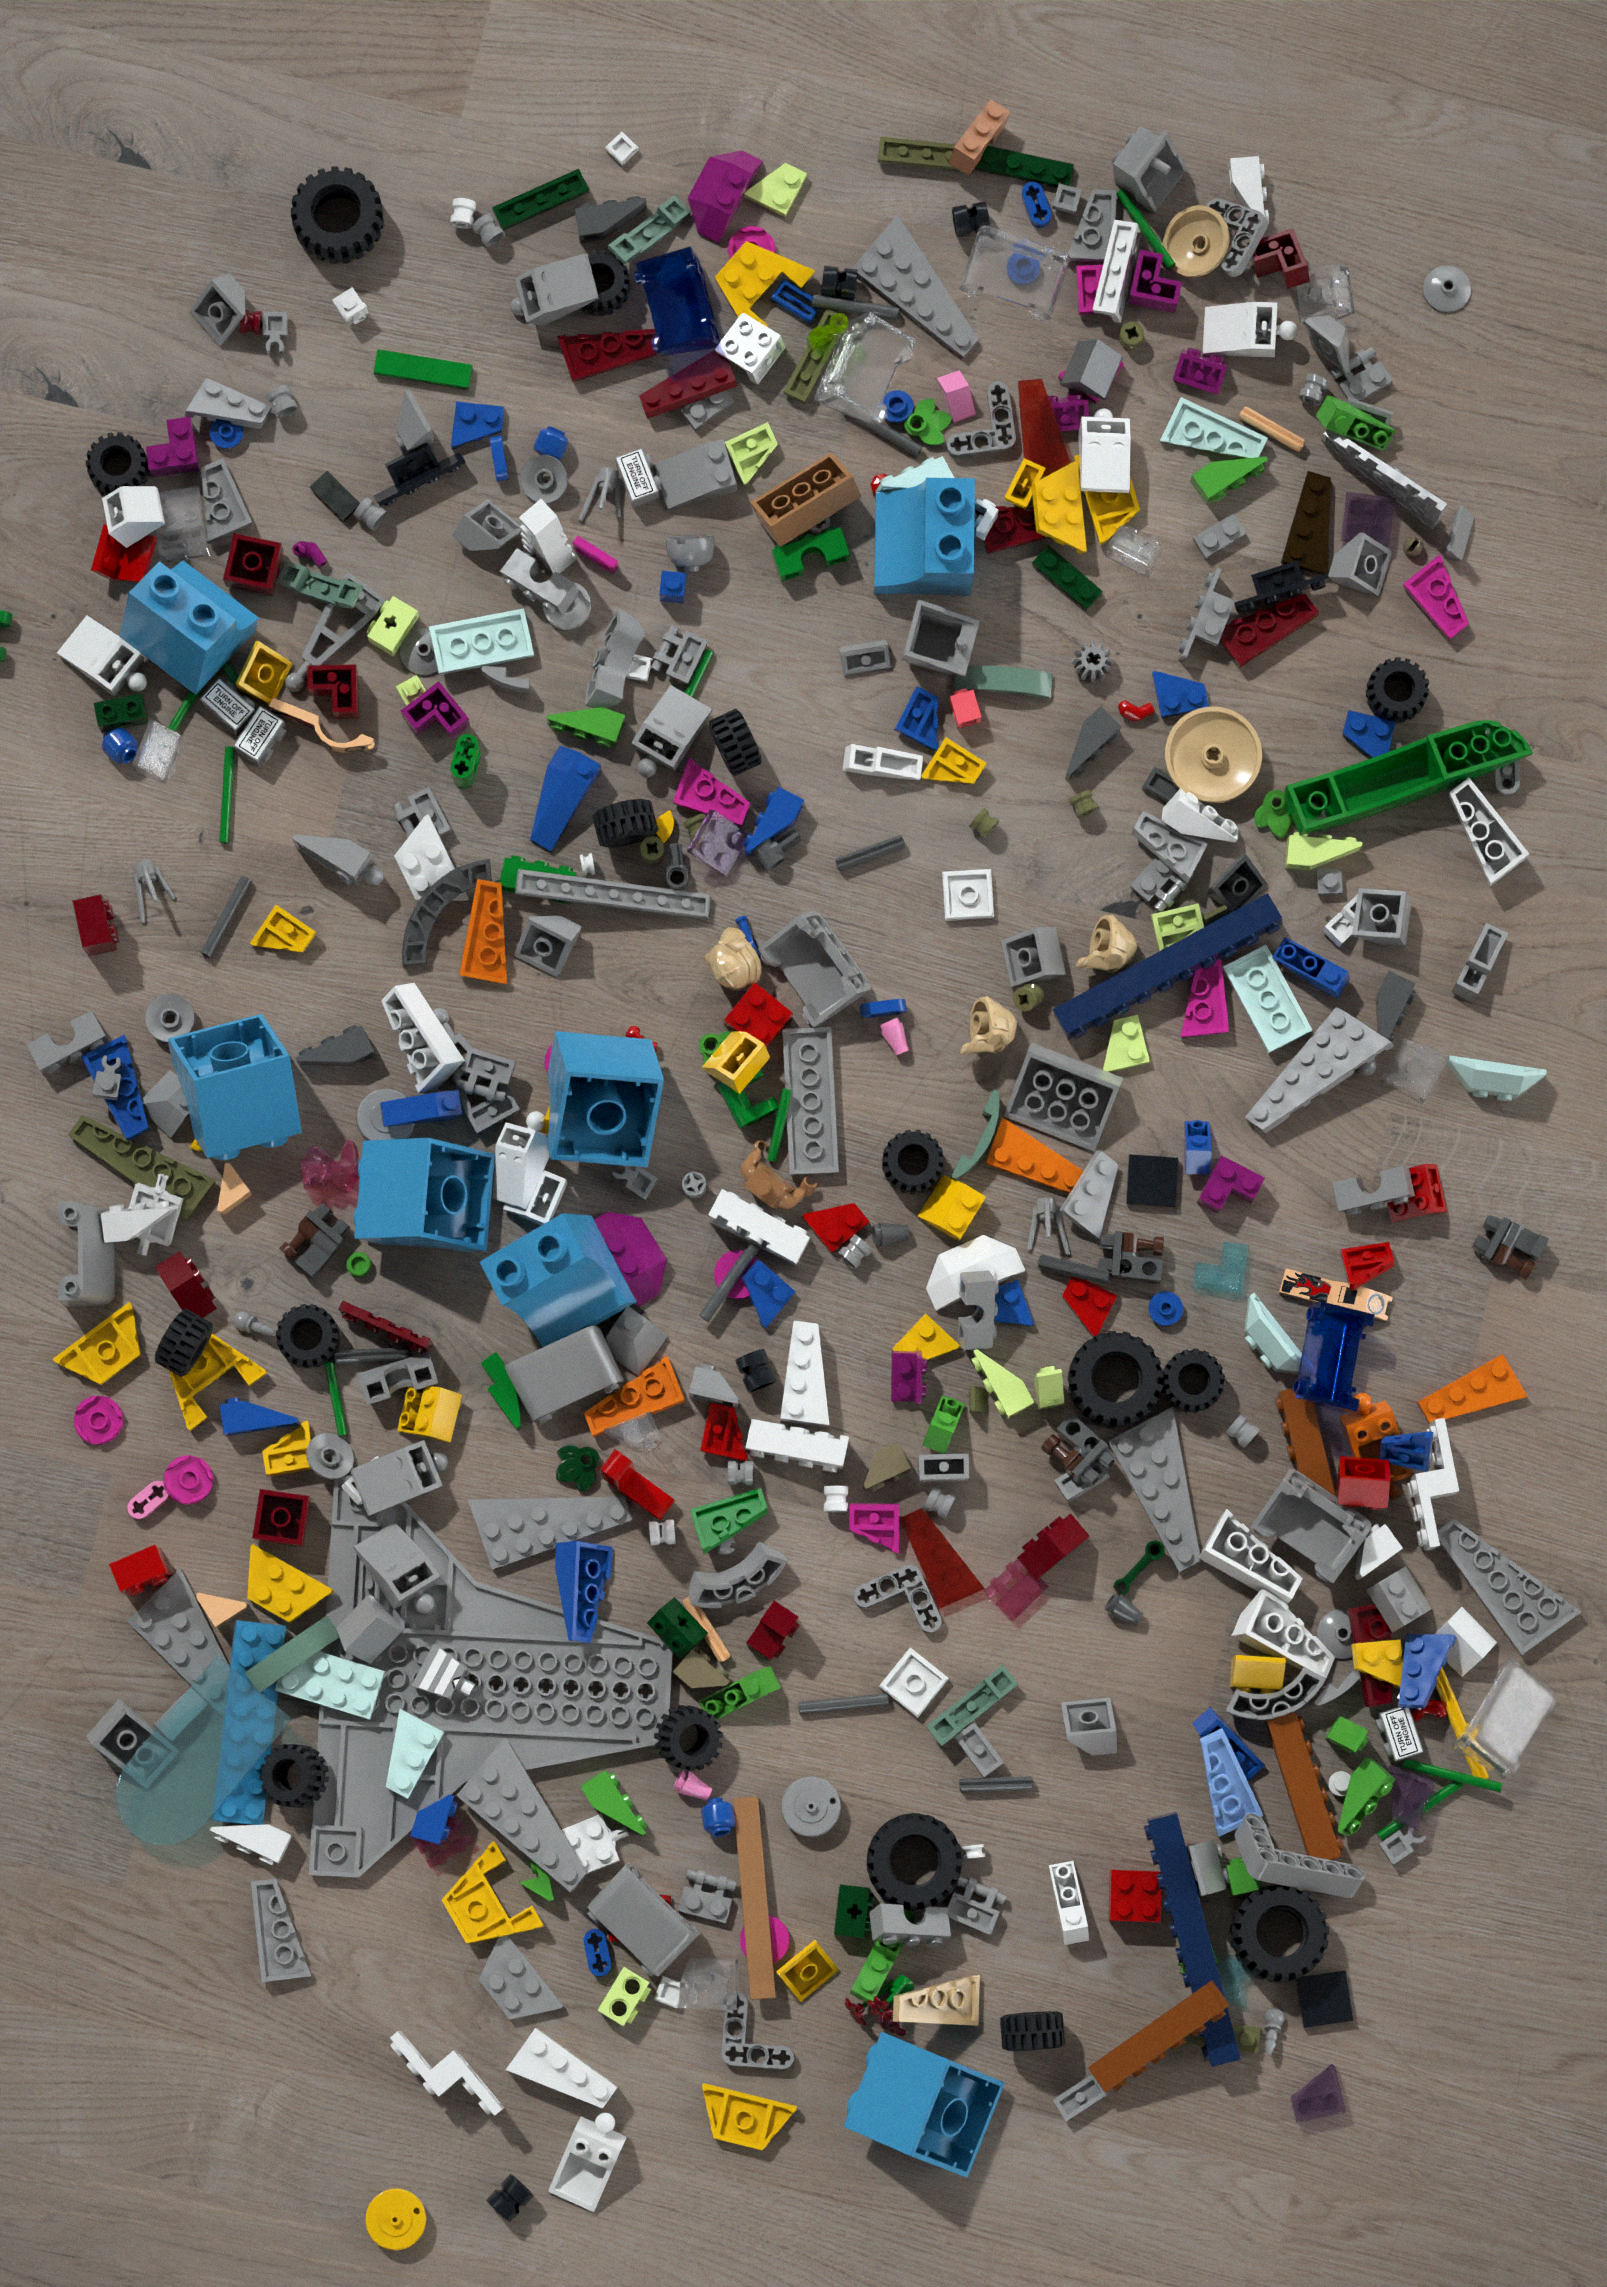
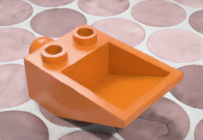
M1358 1393L1352 1401L1356 1411L1339 1417L1343 1433L1352 1457L1379 1459L1383 1437L1400 1435L1395 1416L1385 1400L1372 1405V1399L1368 1394ZM1389 1464L1390 1483L1412 1476L1410 1468Z

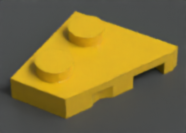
M946 737L921 777L928 780L975 784L987 763Z
M275 905L250 944L252 946L304 952L317 932L280 906Z
M925 1313L892 1348V1351H921L922 1359L928 1360L947 1352L955 1351L960 1345Z
M304 1421L299 1428L290 1434L287 1433L280 1438L278 1443L272 1444L262 1451L267 1477L311 1470L306 1458V1449L311 1441L308 1421Z
M1401 1639L1351 1644L1355 1670L1368 1673L1373 1678L1393 1684L1394 1687L1400 1688L1403 1667Z

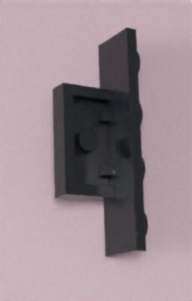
M427 442L385 464L394 485L374 495V498L379 506L390 505L398 497L416 492L419 486L425 483H434L441 475L459 470L461 465L466 462L459 452L437 462Z
M1297 560L1252 574L1251 577L1257 596L1234 602L1236 611L1249 612L1256 609L1255 605L1264 602L1265 605H1271L1279 602L1280 597L1287 595L1289 598H1294L1302 595V591L1309 588L1312 591L1320 590L1326 587V583H1329L1328 574H1324L1304 581Z

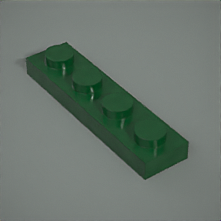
M987 146L975 170L1058 187L1059 184L1070 185L1074 164Z
M576 169L492 207V210L504 231L589 193V188L580 169Z

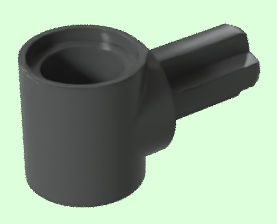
M791 830L777 841L774 839L764 841L753 852L765 869L770 871L785 860L784 853L801 842V837L797 831Z
M673 843L667 847L669 866L665 868L667 886L669 889L684 891L688 886V868L683 864L682 845ZM675 874H680L684 877V881L678 885L673 884L670 880L671 877Z

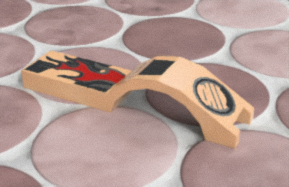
M272 698L269 705L271 712L315 729L322 744L332 751L350 753L373 750L375 746L374 739L363 734L348 743L334 742L322 733L319 716L275 698Z
M1285 1269L1279 1291L1280 1294L1325 1306L1358 1311L1382 1321H1387L1388 1316L1385 1315L1388 1302L1391 1303L1393 1298L1362 1286L1350 1291L1348 1283L1332 1281L1290 1269Z

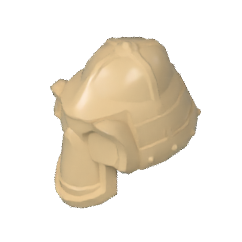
M1104 915L1094 927L1089 955L1080 958L1076 963V967L1079 969L1082 967L1100 969L1108 973H1116L1119 969L1131 963L1137 950V941L1134 935L1114 915Z
M729 927L723 931L717 945L712 948L710 953L704 956V959L709 964L715 981L732 990H745L750 988L754 982L756 983L760 980L761 962L757 952L745 938L746 936L743 931L738 928Z
M988 996L979 997L974 1002L970 1015V1035L972 1041L964 1044L960 1053L966 1056L967 1054L992 1052L995 1054L996 1051L1002 1052L1015 1037L1017 1020L1014 1014Z

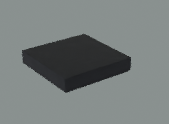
M1129 1154L1126 1204L1175 1207L1178 1158Z
M1346 1970L1303 1976L1296 1979L1303 2028L1354 2021Z

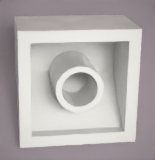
M1378 1524L1374 1525L1360 1545L1354 1576L1357 1581L1403 1549L1386 1524L1381 1527Z

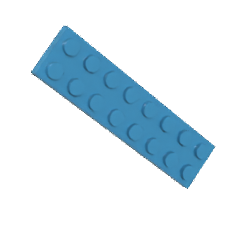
M235 1620L212 1815L213 1821L263 1825L266 1803L265 1794L267 1791H262L261 1785L264 1783L262 1780H259V1775H263V1770L260 1769L261 1764L266 1763L264 1758L266 1755H271L278 1699V1691H275L277 1681L261 1693H258L245 1675V1672L284 1645L286 1626Z

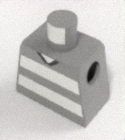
M434 1643L411 1686L451 1700L456 1691L469 1697L475 1684L463 1678L467 1668Z

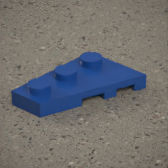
M1406 1634L1398 1703L1401 1708H1426L1436 1686L1437 1676L1442 1666H1445L1451 1645L1454 1646L1457 1639L1455 1635Z

